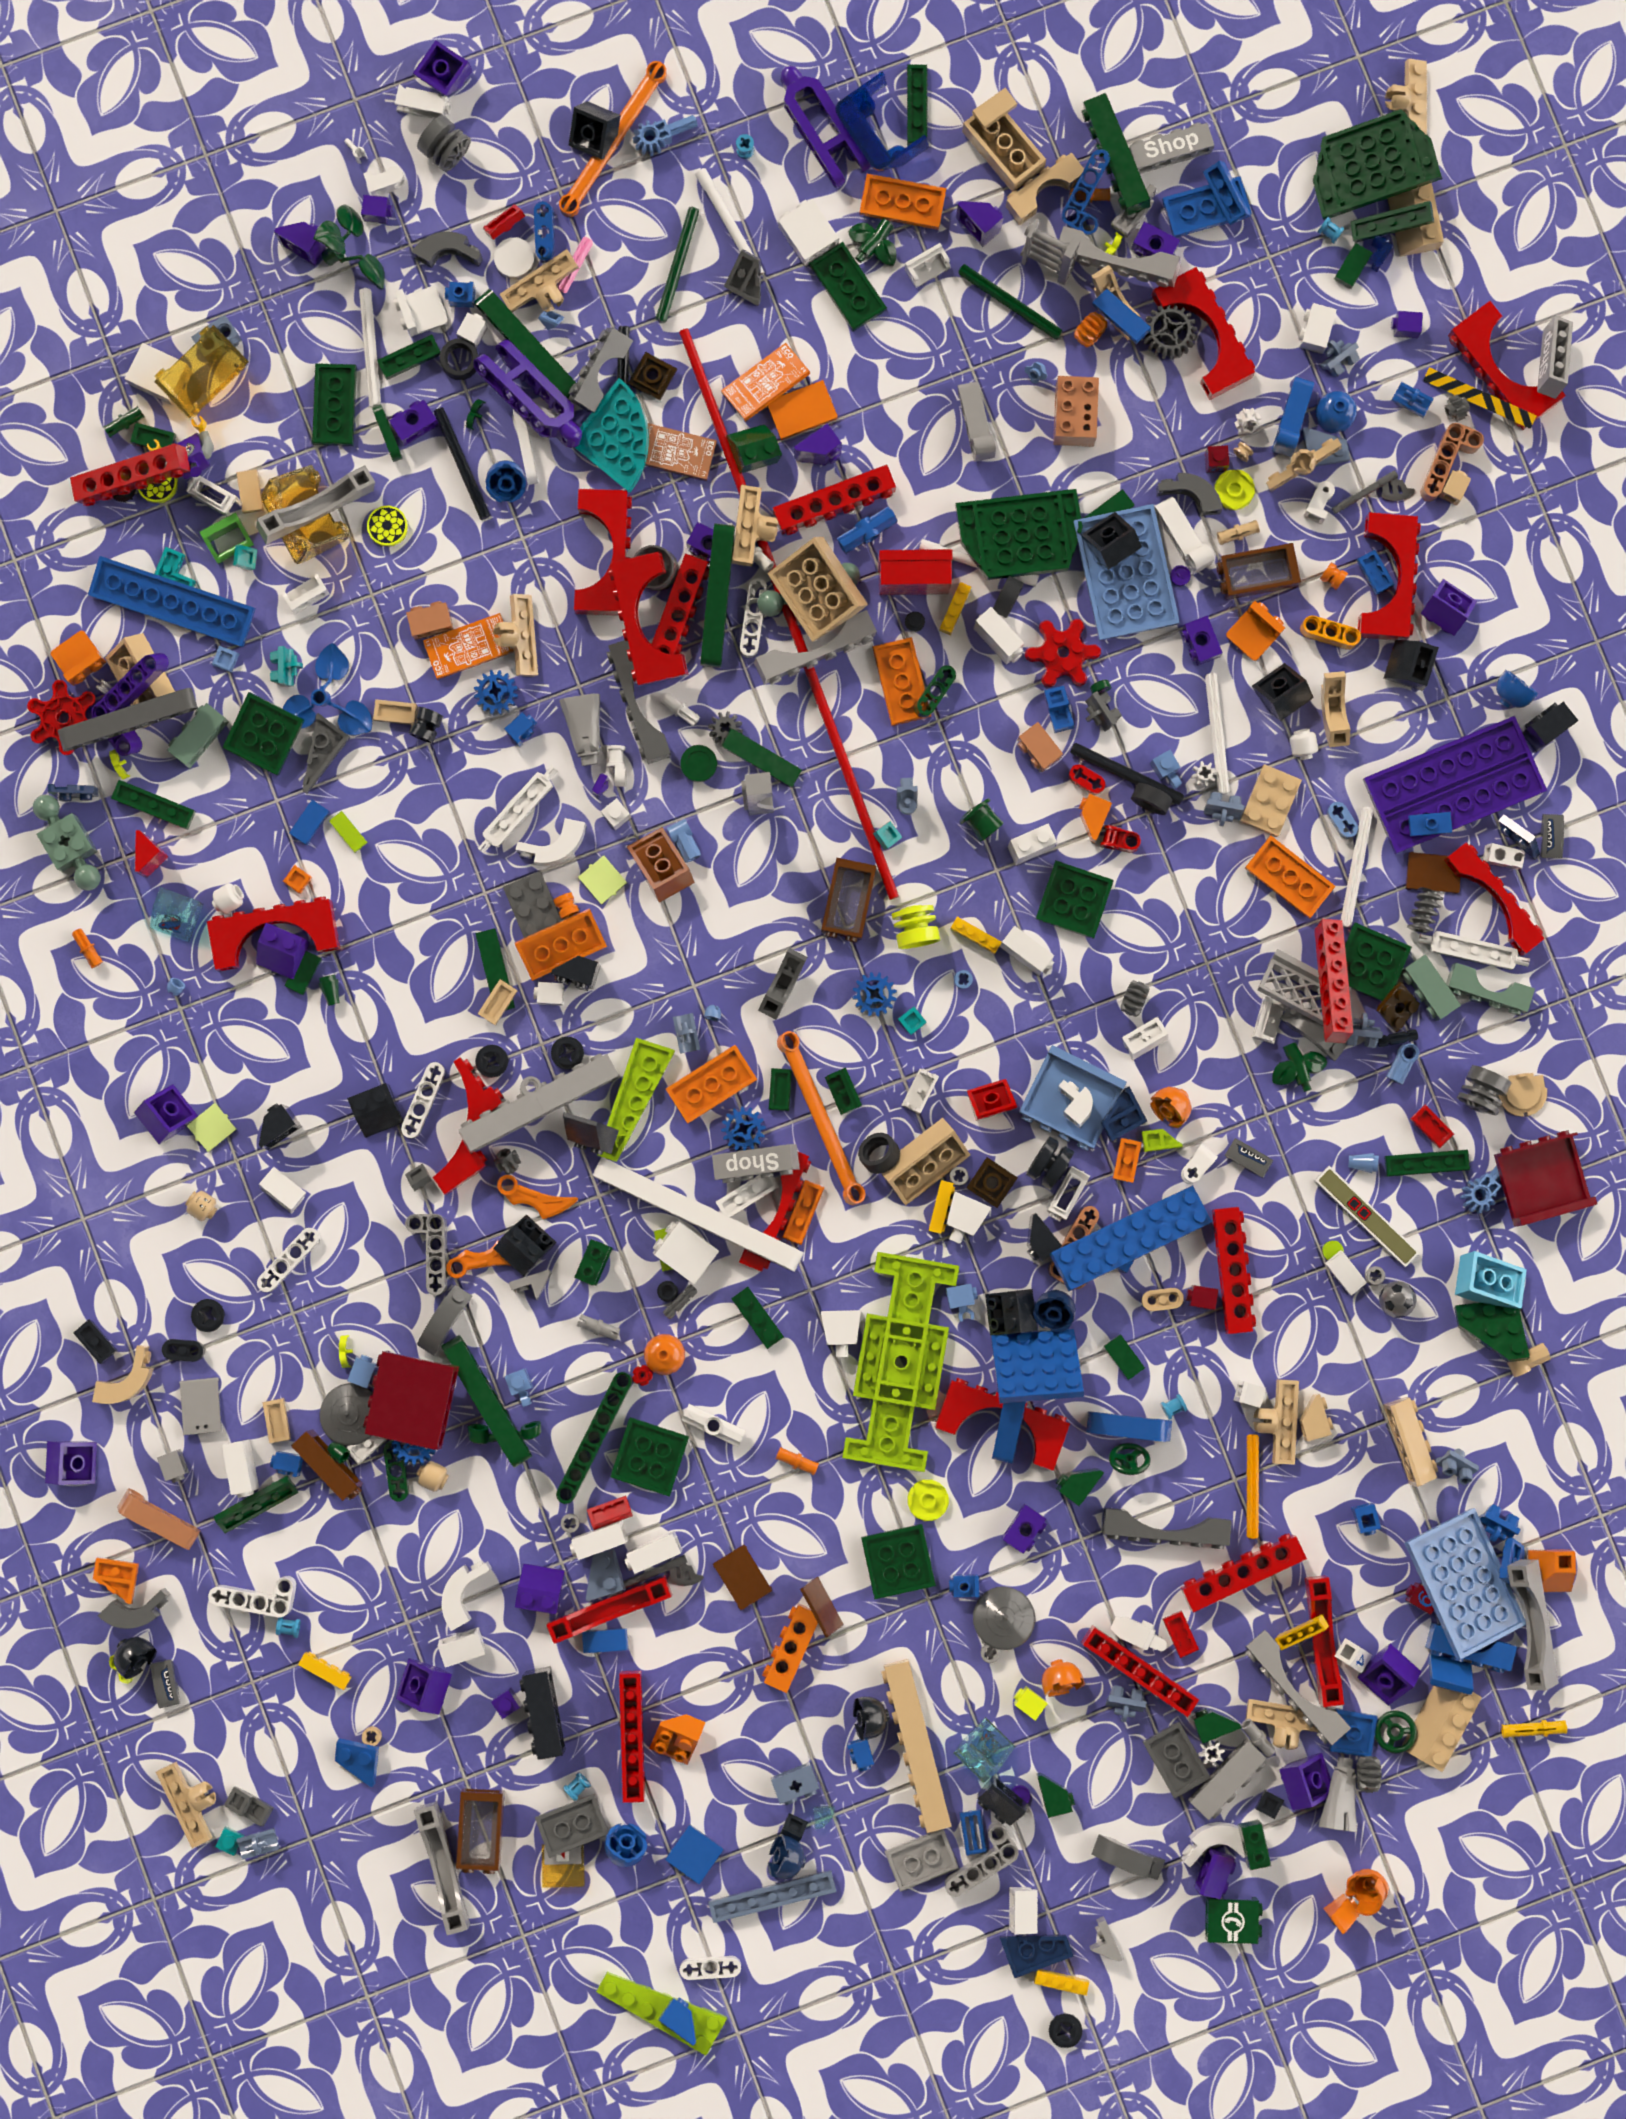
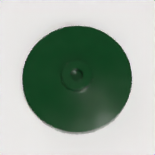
M691 746L685 750L681 757V770L691 781H707L717 770L716 755L707 746Z

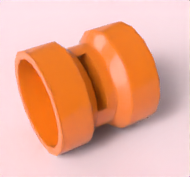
M1331 562L1320 577V580L1330 583L1331 587L1337 590L1348 573L1344 570H1339Z
M572 892L563 894L553 900L555 906L560 909L559 915L561 919L569 918L580 912L578 906L573 904L574 896Z

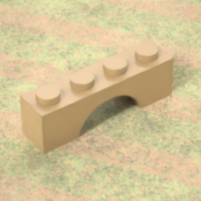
M1072 152L1067 156L1062 155L1059 157L1055 165L1051 168L1049 166L1044 168L1039 173L1040 176L1036 179H1029L1024 183L1022 189L1019 191L1014 190L1007 196L1005 207L1019 225H1022L1036 214V197L1041 190L1049 186H1060L1070 190L1077 184L1084 168Z

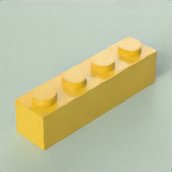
M962 582L959 583L939 631L948 635L952 634L971 591V586Z
M956 917L950 928L993 954L996 953L1002 943L959 917Z
M940 1181L928 1231L939 1234L945 1231L946 1224H944V1221L948 1219L949 1212L947 1208L952 1203L950 1196L955 1191L954 1183Z
M1320 1615L1279 1634L1275 1641L1282 1651L1325 1631L1329 1625L1323 1615Z
M310 1651L304 1653L298 1664L299 1666L342 1690L346 1689L352 1678L348 1672L338 1670L336 1665L327 1664L325 1659H318Z
M1044 1969L1036 1970L1034 1983L1037 1985L1087 1996L1089 1986L1087 1979Z

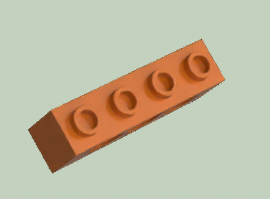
M798 1603L797 1607H792L788 1616L791 1621L788 1627H783L779 1636L782 1638L780 1646L775 1645L770 1656L774 1658L771 1666L767 1664L762 1674L765 1677V1684L785 1693L788 1692L818 1624L811 1609ZM798 1622L803 1623L806 1627L802 1633H797L793 1629V1626ZM794 1642L797 1649L794 1652H787L785 1644ZM780 1661L788 1664V1669L784 1672H780L776 1668V1664Z

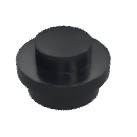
M910 612L905 618V626L911 632H919L925 625V618L920 612Z
M671 1281L660 1283L657 1288L658 1297L666 1302L674 1300L678 1294V1288L675 1283Z

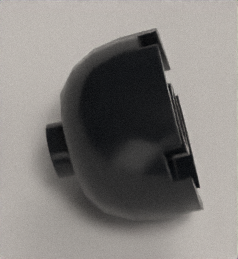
M141 1637L123 1639L117 1645L113 1658L114 1665L125 1679L133 1678L143 1671L141 1667L146 1662L148 1665L152 1663L156 1657L157 1650L147 1639Z
M860 1697L854 1700L853 1717H857L858 1722L854 1726L859 1739L868 1740L878 1737L886 1728V1722H889L888 1709H885L884 1705L876 1698Z

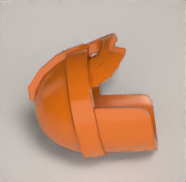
M1372 1869L1359 1870L1347 1879L1345 1895L1348 1897L1354 1896L1359 1901L1356 1912L1364 1916L1376 1914L1389 1893L1386 1879L1379 1872Z

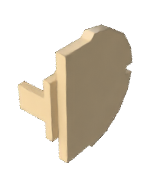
M1523 1073L1508 1076V1080L1512 1084L1507 1095H1497L1503 1102L1502 1107L1507 1112L1515 1116L1524 1117V1113L1527 1112V1116H1530L1543 1107L1547 1099V1088H1545L1543 1075L1534 1076L1533 1073Z

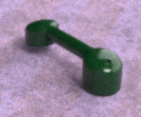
M532 1421L523 1425L520 1428L521 1431H518L522 1439L531 1440L538 1437L542 1432L541 1422ZM470 1424L467 1426L471 1442L476 1444L497 1442L494 1435L489 1434L488 1426L483 1424Z

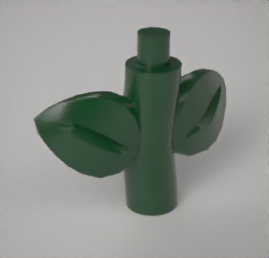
M882 219L875 231L868 223H858L849 229L848 234L852 241L861 245L858 249L859 254L855 257L859 263L875 254L876 258L883 264L894 266L896 262V248L891 241L886 239L893 229V225L888 220Z
M1296 1042L1284 1046L1283 1050L1288 1060L1279 1062L1276 1065L1272 1075L1273 1083L1286 1085L1296 1080L1298 1086L1301 1085L1304 1092L1312 1090L1309 1084L1312 1081L1309 1073L1316 1074L1322 1071L1328 1063L1327 1059L1315 1051H1309L1302 1055Z

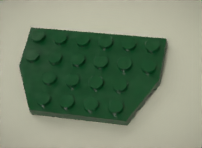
M1400 109L1322 137L1313 184L1322 218L1326 220L1327 217L1333 218L1442 179L1432 139Z
M1077 489L955 503L961 545L987 580L1008 578L1009 576L1019 577L1068 571L1078 542L1073 521L1081 519ZM1078 521L1077 533L1081 534L1083 525L1082 521Z

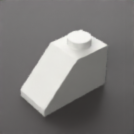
M1239 1380L1233 1400L1260 1408L1261 1404L1264 1405L1267 1399L1266 1388Z

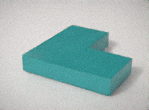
M165 547L154 574L192 587L196 584L195 580L178 574L186 555Z

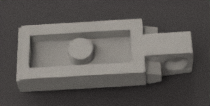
M1151 184L1146 188L1150 197V208L1154 203L1152 198L1157 193V188ZM1150 208L1127 216L1125 210H1121L1112 221L1111 227L1127 238Z

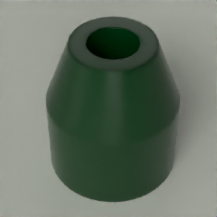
M332 1442L327 1448L332 1459L338 1464L344 1463L350 1455V1451L339 1443Z

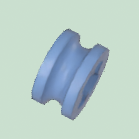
M961 970L955 974L954 983L958 988L965 989L972 984L973 977L967 970ZM966 974L968 976V984H959L960 978L958 976Z

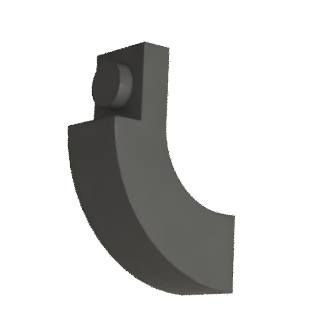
M446 231L432 234L420 241L412 251L414 259L430 268L433 267L438 259L446 255L460 256L478 267L483 261L480 250L473 245H469L467 236L456 232Z
M1178 473L1175 478L1176 481L1164 479L1156 487L1157 496L1174 494L1189 496L1198 505L1200 516L1221 514L1223 510L1221 499L1214 487L1197 475Z
M791 948L787 950L758 1011L777 1020L802 972V968L808 958L807 956Z
M1289 1007L1280 1017L1293 1031L1310 1040L1333 1061H1336L1347 1047L1346 1043L1325 1042L1323 1025Z
M454 1285L431 1317L417 1345L434 1356L444 1343L452 1326L471 1300L472 1295Z
M166 1588L161 1589L141 1608H129L116 1599L97 1616L114 1627L124 1629L141 1627L161 1615L156 1608L160 1610L168 1602L166 1598L170 1593Z
M1100 1834L1091 1853L1095 1857L1122 1870L1158 1880L1165 1862L1161 1857L1136 1850L1113 1838Z

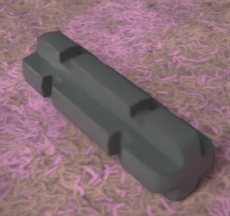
M690 1284L685 1289V1292H682L671 1303V1306H668L663 1311V1314L668 1319H672L676 1312H679L690 1301L689 1298H693L697 1294V1289Z

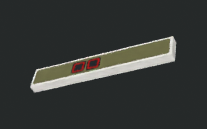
M1330 1166L1314 1180L1403 1267H1407L1420 1253Z

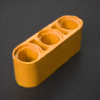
M1308 616L1300 626V632L1306 638L1347 650L1353 649L1361 639L1358 629L1317 616ZM1306 623H1313L1315 625V630H1308L1306 628ZM1326 629H1332L1335 632V636H1328ZM1345 635H1352L1355 641L1353 643H1349L1346 640Z

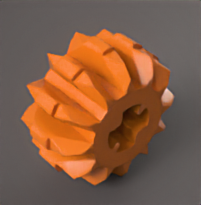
M1096 311L1091 312L1081 321L1075 330L1074 337L1086 348L1093 346L1105 332L1108 322Z

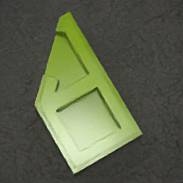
M1163 1129L1141 1132L1144 1152L1183 1147L1182 1143L1178 1142Z

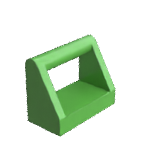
M236 513L200 531L217 564L234 556L235 546L217 555L211 542L239 527L246 539L239 544L247 547L254 545Z

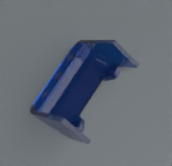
M883 71L841 99L835 108L837 117L875 171H884L903 166L929 148L927 137L923 135L906 148L897 145L887 151L866 120V118L874 113L876 108L871 96L887 85Z

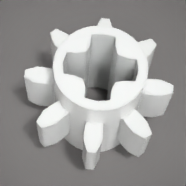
M1243 408L1239 414H1236L1238 421L1235 422L1237 429L1241 430L1242 434L1245 432L1253 434L1257 428H1260L1258 421L1261 418L1259 413H1255L1254 408L1250 410Z
M1201 761L1199 768L1196 766L1192 768L1196 773L1191 776V779H1196V786L1201 783L1206 788L1208 781L1215 782V778L1212 775L1216 774L1217 770H1212V763L1204 765L1203 761ZM1202 770L1204 773H1208L1206 779H1204V776L1199 775Z
M1208 1741L1205 1745L1200 1744L1202 1752H1199L1198 1755L1205 1757L1203 1760L1204 1764L1210 1761L1215 1766L1216 1761H1223L1220 1756L1225 1750L1222 1748L1218 1749L1219 1741H1216L1215 1744L1211 1741ZM1208 1749H1210V1750H1213V1749H1214V1751H1215L1216 1754H1215L1214 1756H1213V1755H1210V1756H1209V1754L1207 1753V1750H1208Z

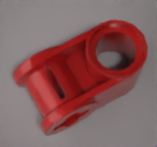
M1104 825L1105 834L1103 842H1100L1101 847L1128 853L1138 850L1141 838L1136 832ZM1127 838H1134L1137 845L1129 847L1125 841Z

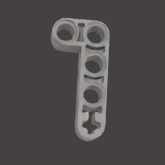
M978 381L958 385L959 400L974 462L995 458V441L993 434H990Z
M439 1214L410 1215L405 1221L407 1230L412 1233H426V1289L432 1295H442L447 1290V1221L445 1217ZM438 1217L442 1224L439 1229L435 1230L431 1222L434 1218ZM414 1218H418L421 1222L420 1227L416 1230L411 1227V1221ZM436 1238L440 1239L442 1243L439 1250H434L431 1245L432 1241ZM435 1259L440 1260L442 1263V1267L438 1271H434L431 1266ZM431 1274H442V1277H437V1282L442 1285L441 1288H438V1292H436L435 1288H432V1284L436 1283V1277H431Z
M994 1822L988 1827L987 1833L994 1846L992 1849L946 1878L945 1888L950 1896L957 1897L1018 1858L1017 1846L1002 1823ZM999 1828L1003 1831L1000 1838L992 1836L994 1829ZM1006 1847L1014 1849V1853L1011 1856L1003 1854V1850ZM988 1858H993L996 1860V1864L990 1868L985 1865V1861ZM971 1869L978 1871V1876L974 1879L967 1877V1873ZM961 1875H963L966 1884L961 1880ZM952 1881L958 1883V1889L951 1887Z

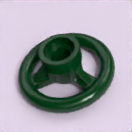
M1134 1443L1119 1444L1109 1454V1462L1112 1468L1124 1475L1140 1474L1147 1470L1151 1462L1148 1451ZM1125 1449H1133V1450H1134L1132 1453H1128V1454H1125V1455H1124V1454H1118V1452L1121 1451V1450H1125ZM1142 1454L1144 1456V1463L1138 1467L1137 1457ZM1115 1460L1119 1461L1121 1463V1466H1119Z
M1402 1711L1386 1712L1377 1720L1375 1738L1384 1750L1390 1753H1403L1409 1750L1416 1741V1724L1408 1714ZM1390 1718H1402L1410 1727L1403 1728L1400 1724L1393 1723ZM1383 1723H1385L1388 1726V1743H1386L1381 1736V1727ZM1393 1728L1399 1729L1400 1733L1398 1736L1392 1734ZM1404 1734H1411L1406 1744L1400 1747H1393L1395 1741L1400 1740Z

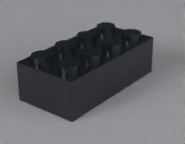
M551 1666L527 1670L522 1675V1679H520L521 1692H525L526 1695L523 1701L525 1713H529L530 1716L527 1726L529 1734H533L534 1738L531 1743L532 1753L537 1755V1760L563 1756L566 1747Z

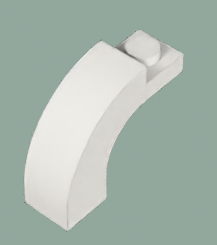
M565 818L562 833L554 843L547 846H536L517 841L516 851L524 858L532 859V856H535L534 863L536 865L547 866L560 863L572 856L579 848L587 825L585 822Z
M479 1561L470 1566L471 1571H469L465 1564L448 1580L442 1595V1612L450 1631L472 1619L464 1605L463 1593L470 1581L492 1569L488 1561L484 1564L482 1561Z
M1226 1822L1209 1823L1196 1829L1189 1836L1194 1844H1189L1182 1852L1184 1855L1182 1860L1189 1867L1195 1863L1207 1848L1217 1844L1227 1845L1243 1858L1245 1857L1238 1826Z

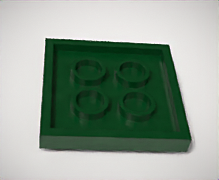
M248 692L222 748L275 775H279L305 719Z
M1055 860L1035 919L1094 939L1114 880Z
M1354 922L1345 942L1349 987L1382 1002L1393 987L1396 986L1412 946Z
M630 1417L610 1477L670 1497L690 1436Z
M922 1523L861 1537L874 1600L936 1586Z

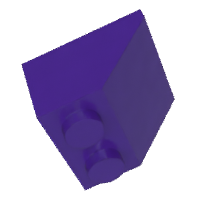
M435 40L414 70L413 75L447 97L464 84L472 72V68L467 60Z
M960 201L958 203L956 219L982 247L1001 232L1003 214L998 207H993L990 203Z
M299 222L277 227L274 230L281 246L314 266L321 257L322 251L327 248L322 243L313 239L318 228L313 223L309 225L306 222Z
M828 423L794 446V458L796 461L824 466L829 462L830 464L835 463L840 459L842 453V442Z
M1442 579L1420 614L1429 622H1434L1440 626L1444 632L1455 636L1469 617L1477 600L1445 579Z
M266 923L258 940L256 964L294 979L310 942L300 936Z
M174 1084L145 1099L134 1111V1114L159 1145L174 1137L198 1117Z
M47 1441L45 1483L54 1485L95 1484L97 1442Z
M524 1563L518 1584L515 1608L557 1614L565 1570Z
M1390 1643L1374 1656L1357 1678L1389 1706L1414 1688L1422 1671Z
M408 1658L396 1699L420 1712L439 1715L452 1674L439 1667Z
M1322 1753L1293 1761L1279 1769L1292 1810L1312 1808L1327 1799L1331 1778Z
M1207 1848L1194 1884L1197 1892L1203 1896L1221 1899L1222 1894H1226L1229 1882H1227L1229 1874L1232 1875L1236 1867L1235 1858L1215 1848Z

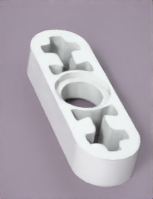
M735 1956L688 1958L680 1965V1974L686 1980L730 1978L737 1976L741 1970V1962ZM720 1961H723L722 1966H728L730 1961H733V1964L738 1966L734 1968L733 1972H730L729 1968H723V1973H719ZM708 1962H713L717 1967L716 1971L712 1974L707 1973L704 1969L705 1964ZM698 1963H702V1974H698L699 1970H692V1974H688L683 1969L687 1967V1964H691L692 1968H698Z

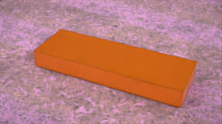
M808 1180L804 1181L782 1238L802 1245L824 1190L823 1186Z

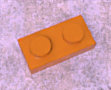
M1120 1138L1112 1179L1130 1183L1134 1182L1142 1142Z

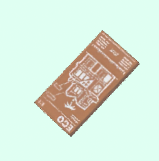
M647 423L649 448L645 466L707 481L717 440Z

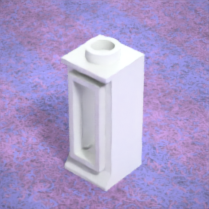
M399 84L395 105L398 106L397 111L432 119L441 115L445 117L446 114L449 115L451 102L448 101V97L445 95L443 97L442 94L409 87L405 89Z
M202 476L192 478L186 489L193 498L226 517L232 515L229 510L234 502L239 506L243 503L236 495L229 493ZM204 484L226 496L221 505L200 493Z
M1073 1166L1069 1168L1047 1211L1051 1212L1050 1217L1059 1222L1061 1219L1067 1220L1090 1175ZM1073 1177L1080 1181V1184L1066 1210L1057 1207V1204Z

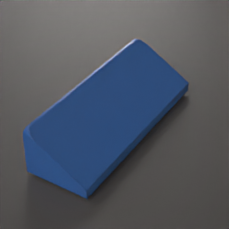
M1218 161L1203 171L1229 225H1233L1251 216L1225 162Z

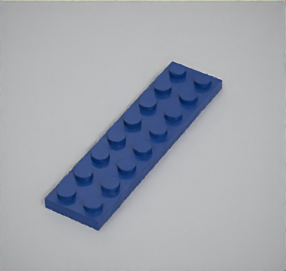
M99 556L88 592L89 596L241 647L245 645L256 610L254 607Z
M1192 1185L1051 1252L1050 1256L1068 1291H1071L1212 1223V1220Z

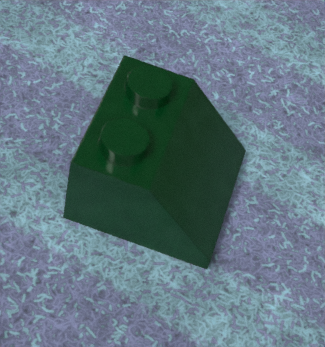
M765 424L726 435L740 474L776 464L782 456L776 436Z
M1098 1468L1071 1471L1066 1475L1062 1474L1056 1481L1058 1485L1056 1489L1080 1506L1104 1472Z

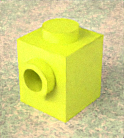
M1027 1686L1024 1689L1020 1688L1013 1697L1015 1699V1706L1035 1721L1048 1704L1045 1699Z

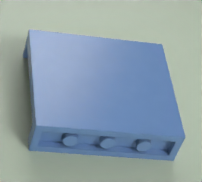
M1052 1045L1018 1113L1022 1115L1021 1119L1029 1123L1035 1121L1041 1124L1040 1128L1051 1133L1052 1130L1058 1132V1137L1069 1142L1072 1139L1078 1142L1077 1146L1081 1149L1088 1151L1090 1148L1093 1150L1103 1130L1101 1122L1127 1082ZM1063 1080L1067 1083L1069 1081L1073 1082L1079 1088L1078 1092H1081L1086 1087L1092 1095L1093 1106L1091 1114L1080 1129L1063 1116L1066 1108L1072 1103L1071 1100L1058 1091V1086Z

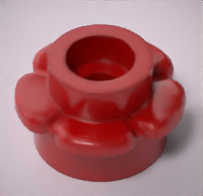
M646 1365L637 1366L633 1370L634 1376H632V1379L636 1384L639 1383L641 1386H645L653 1378V1373Z

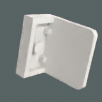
M435 286L407 295L404 294L403 289L395 291L397 298L393 299L397 311H402L403 317L400 318L403 329H408L411 337L448 323V318Z

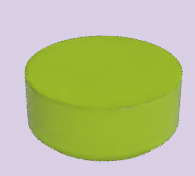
M1328 1241L1322 1247V1255L1326 1260H1329L1340 1250L1344 1252L1343 1246L1338 1241Z

